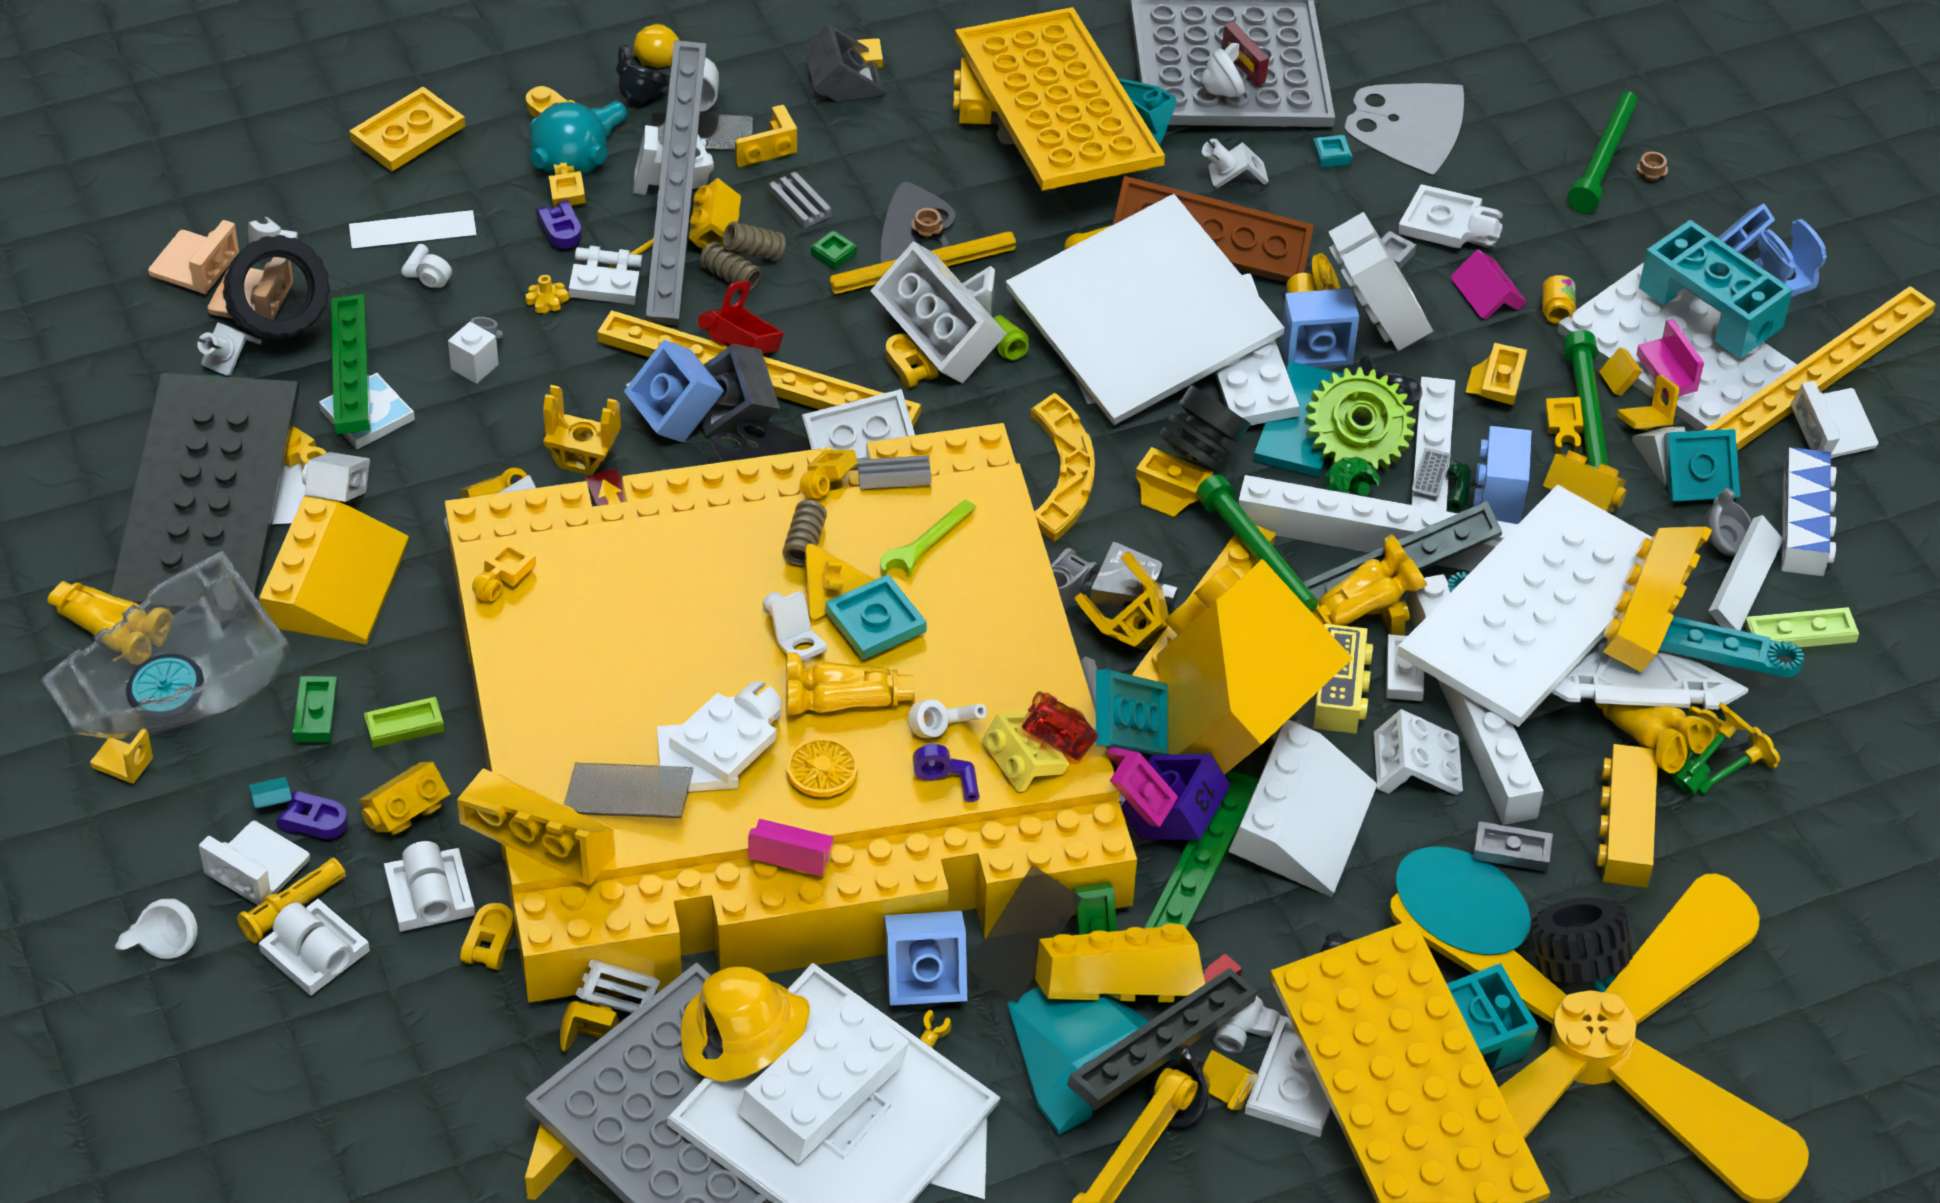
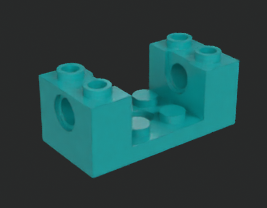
M1692 220L1687 221L1646 250L1639 284L1640 290L1663 306L1677 297V293L1680 290L1687 288L1719 310L1721 315L1715 342L1740 359L1784 327L1793 291L1792 288ZM1721 273H1722V274H1724L1725 276H1716V275H1714V274H1721Z
M1501 963L1447 984L1481 1054L1485 1055L1493 1070L1527 1057L1539 1026Z

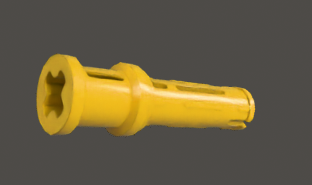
M330 858L319 868L310 872L283 892L266 895L263 898V903L248 913L242 911L237 915V922L242 932L253 943L260 942L263 939V934L273 928L276 917L286 906L295 902L305 905L331 886L345 879L346 875L344 874L343 866L337 859Z

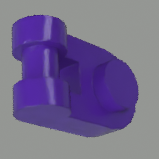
M569 201L559 202L557 207L549 209L546 206L536 209L538 223L541 228L543 227L552 245L568 249L576 246L581 241V225Z
M295 791L291 794L292 799L287 802V811H283L276 821L277 827L285 833L294 834L300 832L324 839L340 836L347 829L348 825L346 809L341 803L300 791Z

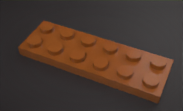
M1124 176L1112 225L1175 194L1238 271L1285 283L1292 276L1305 272L1314 224Z

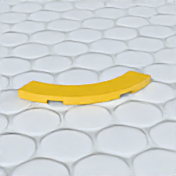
M1053 393L1031 408L1030 417L1047 433L1055 446L1059 458L1060 474L1057 486L1053 489L1048 499L1035 511L1040 532L1055 542L1075 524L1090 499L1094 484L1095 458L1090 436L1081 425L1079 416L1067 402L1056 393Z

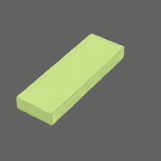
M1849 607L1746 617L1744 623L1748 633L1771 637L1770 640L1785 641L1787 644L1792 642V645L1796 644L1798 648L1857 642L1859 636Z

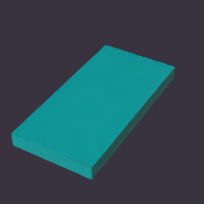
M1289 361L1286 371L1299 404L1300 416L1266 422L1255 449L1253 461L1320 478L1326 459H1320L1323 452L1322 448L1312 449L1316 438L1306 437L1308 429L1312 426L1304 423L1306 416L1311 414L1305 409L1308 402H1313L1310 398L1313 391H1320L1318 386L1322 380L1329 383L1332 373H1336L1340 378L1342 373Z
M1109 669L1096 670V746L1115 747L1140 752L1141 755L1146 756L1168 755L1167 683Z

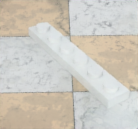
M1421 377L1420 386L1422 387L1423 395L1418 405L1413 483L1425 448L1450 453L1455 380ZM1447 471L1439 496L1436 497L1412 491L1411 505L1446 511L1449 479Z

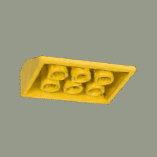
M304 495L259 597L264 627L367 645L409 544V536L340 501Z

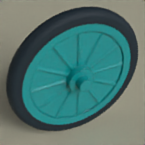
M179 654L158 655L146 660L133 671L126 687L127 699L130 705L144 716L152 718L171 717L187 710L197 701L203 690L204 677L198 664L186 656Z

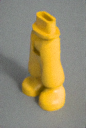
M1393 534L1384 539V560L1381 562L1376 559L1366 561L1350 576L1330 589L1318 600V606L1311 613L1323 626L1324 624L1346 626L1371 611L1398 601L1406 591H1417L1427 586L1422 573L1410 557L1408 558Z
M62 581L48 596V603L57 607L58 614L92 633L110 649L120 651L122 659L130 664L144 662L151 655V644L158 647L163 643L172 622L170 610L160 605L151 607L145 613L143 608L135 602L112 596L86 585L83 586L78 582L70 584Z
M787 652V715H798L806 710L825 713L850 707H881L887 705L891 707L898 706V701L915 700L914 675H898L897 669H892V675H890V670L883 667L846 665L833 662H820L814 667L813 671H807L798 653Z
M1596 703V706L1602 709L1607 719L1630 735L1643 748L1656 749V762L1662 770L1668 773L1678 772L1684 766L1687 759V748L1694 753L1702 754L1715 738V728L1711 722L1696 716H1686L1683 710L1672 706Z

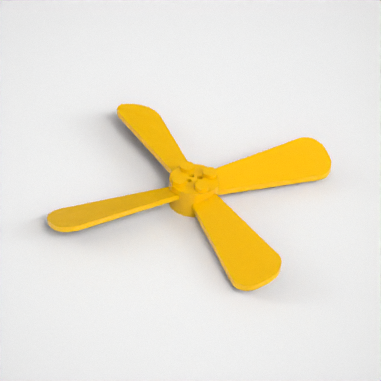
M1704 874L1697 878L1605 992L1589 990L1566 995L1514 949L1506 953L1491 955L1465 951L1438 939L1415 920L1428 946L1472 974L1501 963L1527 1008L1553 1024L1548 1050L1499 1087L1524 1140L1573 1081L1595 1085L1607 1083L1614 1079L1742 1199L1751 1203H1776L1786 1197L1799 1183L1808 1165L1809 1151L1805 1140L1797 1131L1635 1038L1636 1026L1749 945L1757 935L1760 919L1757 907L1750 897L1728 877L1719 874ZM1396 893L1391 899L1389 912L1393 921L1398 925L1414 918L1405 908L1399 893Z

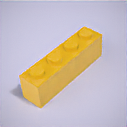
M1613 744L1611 757L1604 758L1602 764L1601 780H1608L1607 787L1602 786L1600 796V808L1606 809V815L1600 816L1598 837L1605 838L1604 844H1599L1597 866L1603 867L1602 882L1648 888L1654 857L1657 784L1656 749Z

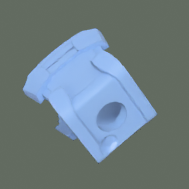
M1803 219L1792 222L1791 235L1793 240L1790 251L1772 230H1761L1758 241L1760 257L1754 260L1756 265L1792 288L1791 297L1811 291L1817 287L1819 281L1818 271L1824 265L1827 258L1824 243Z

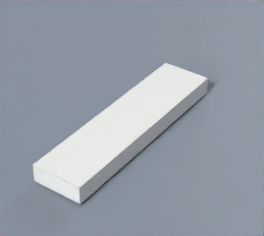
M1763 515L1753 518L1708 611L1721 627L1741 630L1783 541V538Z

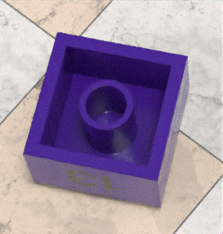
M1212 754L1151 755L1148 763L1175 792L1178 799L1160 827L1148 825L1126 799L1121 806L1123 814L1140 839L1200 840L1231 786Z

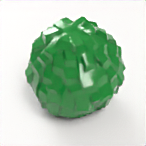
M1346 457L1337 461L1325 475L1327 490L1364 497L1370 492V485L1380 486L1379 483L1381 482L1379 475L1367 463V460L1359 457Z

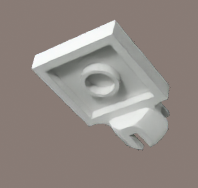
M1421 184L1399 223V234L1455 248H1461L1465 242L1487 248L1494 247L1502 230V224L1497 218H1502L1503 214L1497 209L1482 206L1481 198Z
M762 681L749 683L734 697L729 698L717 693L669 737V747L729 784L777 739V729L772 727L771 724L782 713L780 710L782 701L771 686L767 687L759 695H756L765 686V683Z

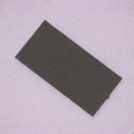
M652 113L651 126L658 127V142L663 146L667 113ZM700 114L698 135L700 139H705L706 141L705 150L735 152V140L753 134L754 116Z
M575 762L564 805L570 806L579 814L682 818L694 769L693 767Z
M1032 865L967 970L1018 1003L1036 973L1039 939L1053 938L1061 934L1082 898L1059 883V880L1053 879Z

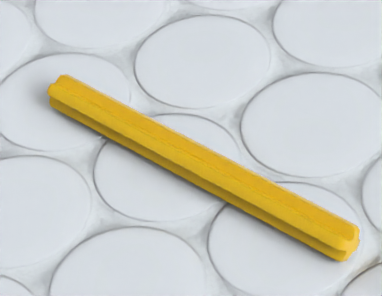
M1007 231L931 250V252L935 253L948 267L1013 251L1016 248V239L1012 232ZM897 259L831 275L829 277L830 288L834 294H840L876 285Z

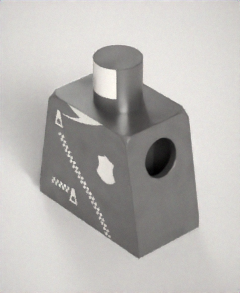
M1113 542L1091 588L1090 600L1101 613L1116 617L1144 592L1142 583L1121 558L1127 551L1140 561L1162 587L1167 607L1173 608L1177 600L1179 588L1162 583L1164 565L1156 559Z

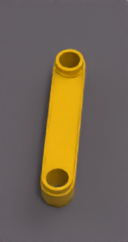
M1166 1068L1161 1073L1155 1084L1154 1097L1087 1193L1080 1192L1073 1199L1072 1203L1115 1202L1178 1109L1185 1110L1193 1101L1198 1083L1192 1080L1191 1076L1178 1069L1173 1070L1171 1068Z

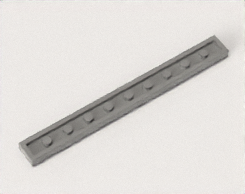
M674 40L645 321L655 324L679 326L706 43Z

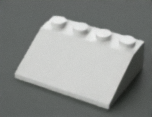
M1288 719L1283 724L1228 852L1332 897L1377 783L1323 735Z

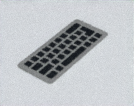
M1425 448L1412 491L1436 497L1439 496L1451 454Z

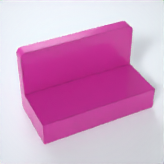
M1478 249L1451 275L1453 282L1484 320H1487L1503 303L1517 311L1527 303L1526 299L1496 260Z
M1674 319L1667 320L1662 338L1639 344L1636 355L1655 382L1657 375H1663L1680 388L1678 397L1697 392L1704 362ZM1664 388L1662 392L1664 393L1666 398L1669 399V393L1667 389Z
M1109 747L1105 754L1118 767L1110 782L1148 825L1160 827L1178 799V796L1140 752Z
M759 818L756 828H751L748 835V858L823 876L833 847L834 836Z

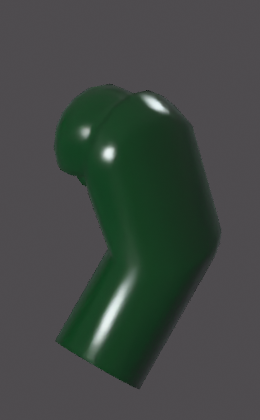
M1454 460L1447 470V476L1455 479L1447 502V508L1451 512L1459 513L1463 511L1469 496L1471 469L1467 463L1462 464L1460 461Z

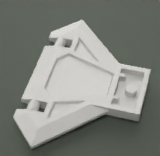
M1602 638L1551 692L1568 702H1580L1581 698H1593L1595 703L1672 706L1679 708H1690L1691 704H1703L1705 709L1718 710L1720 709L1718 706L1720 702L1727 705L1748 693L1749 689L1687 656L1658 650L1653 660L1642 672H1639L1603 653L1608 639Z

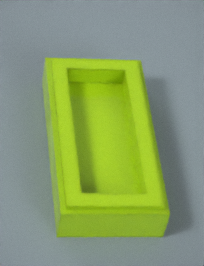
M436 697L364 713L365 723L373 748L445 732L444 722Z

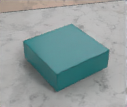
M1345 135L1313 139V149L1320 168L1351 164L1352 154Z
M286 777L249 785L251 798L256 808L288 802L292 799Z

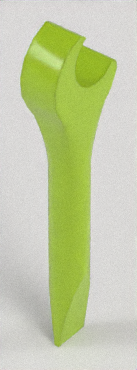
M966 499L963 500L916 541L885 552L880 559L881 576H886L889 570L898 568L904 570L908 578L912 577L915 566L925 551L973 511L976 505Z

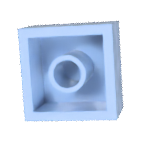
M1352 288L1285 293L1282 325L1285 327L1284 335L1280 336V344L1286 368L1289 361L1313 367L1353 364L1359 314Z
M663 340L624 392L657 434L684 443L724 390L691 349Z
M1490 426L1488 439H1481L1479 460H1484L1483 464L1477 463L1475 472V484L1481 485V488H1475L1473 507L1488 501L1497 521L1519 524L1522 520L1529 483L1532 430Z
M962 911L884 915L886 980L890 1005L967 1001L966 929Z

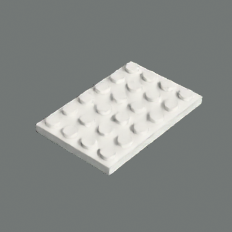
M1644 263L1573 312L1572 318L1567 316L1560 321L1557 332L1564 337L1577 330L1592 332L1596 337L1598 355L1595 359L1603 365L1619 347L1627 349L1643 371L1632 385L1653 399L1656 382L1636 355L1639 344L1661 339L1665 322L1674 319L1704 362L1698 391L1679 396L1675 411L1676 416L1698 431H1703L1797 365L1765 342L1741 359L1715 342L1721 312L1685 288L1677 293V297L1664 306L1639 289ZM1662 392L1663 403L1667 406L1669 399Z

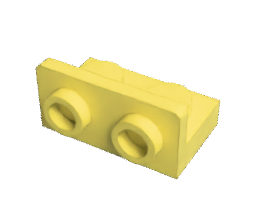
M1032 712L997 713L982 739V743L1017 792L1026 791L1034 776L1063 775L1069 765L1067 759Z

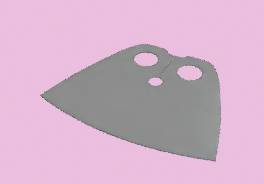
M1412 83L1383 84L1361 88L1356 92L1353 100L1357 107L1356 111L1347 117L1345 129L1362 143L1402 163L1434 175L1451 152L1461 128L1464 112L1463 85ZM1371 94H1378L1384 97L1385 103L1380 107H1372L1366 103L1365 98ZM1395 114L1399 117V120L1390 121L1388 116ZM1361 119H1370L1376 123L1377 128L1372 132H1363L1357 128V122Z

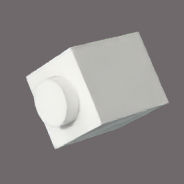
M469 322L448 340L451 370L476 384L499 365L496 336L472 322Z

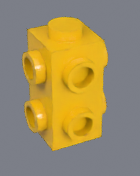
M961 57V70L954 71V89H960V91H954L953 110H959V123L991 124V111L996 112L966 58Z
M717 178L707 186H701L693 198L694 206L690 218L689 239L703 250L709 243L714 241L724 246L723 234L727 225L732 221L738 222L740 216L741 196Z
M1568 450L1566 455L1555 454L1544 481V487L1552 490L1558 484L1606 512H1614L1615 507H1621L1626 497L1627 489L1623 488L1626 480L1617 476L1619 470L1602 463L1599 464L1598 468L1586 464L1587 457Z
M419 762L359 799V802L363 807V810H361L362 817L371 829H375L376 832H391L394 835L411 826L410 819L419 813L425 816L439 809L442 806L440 800L451 793L434 762Z

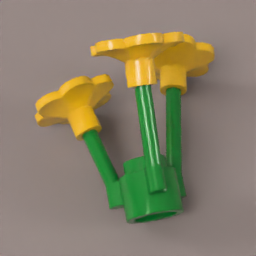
M1722 702L1718 706L1725 715V722L1718 719L1717 715L1710 710H1701L1691 706L1688 709L1687 716H1696L1711 722L1715 728L1716 737L1699 757L1694 756L1691 759L1694 752L1687 748V759L1684 766L1678 772L1673 773L1671 777L1686 793L1694 795L1699 791L1704 795L1712 785L1747 763L1753 764L1760 759L1771 769H1774L1778 766L1780 756L1774 749L1770 737L1763 734L1758 727H1751ZM1737 729L1750 732L1748 739L1752 747L1743 752L1744 756L1708 778L1707 775L1711 770L1705 762L1726 737L1730 738Z

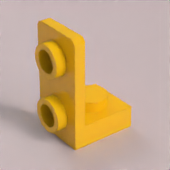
M784 104L772 107V121L768 122L769 131L735 140V162L738 167L797 153V127Z

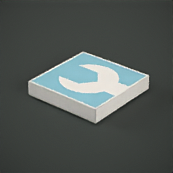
M378 373L369 376L371 430L342 434L356 450L415 420L414 411ZM333 395L319 401L320 411L334 425Z

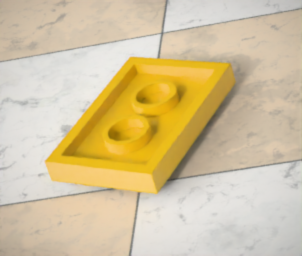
M421 87L349 131L350 141L389 170L394 171L464 128L465 117L425 87Z

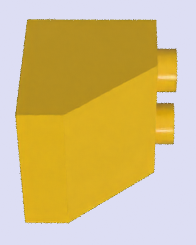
M1263 559L1242 578L1228 564H1225L1164 620L1178 635L1157 654L1160 682L1167 683L1169 755L1212 754L1225 775L1262 745L1353 659Z

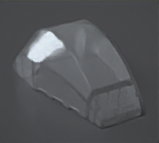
M223 551L155 586L148 592L149 598L138 607L133 604L122 613L123 619L109 630L103 628L94 636L95 642L84 651L77 649L42 678L44 686L75 733L96 738L115 739L135 738L141 729L147 730L149 735L161 734L237 709L258 695L280 672L291 651L290 645ZM163 654H179L192 659L201 668L204 677V685L192 689L190 684L177 688V694L155 700L154 696L140 700V706L134 708L127 699L126 687L131 674L140 664L150 658Z

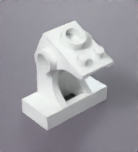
M645 126L634 169L633 193L646 195L648 184L659 186L663 146L658 142V127ZM699 135L697 136L692 189L707 185L709 174L713 171L714 167L711 154L705 150L706 141L705 139H700Z

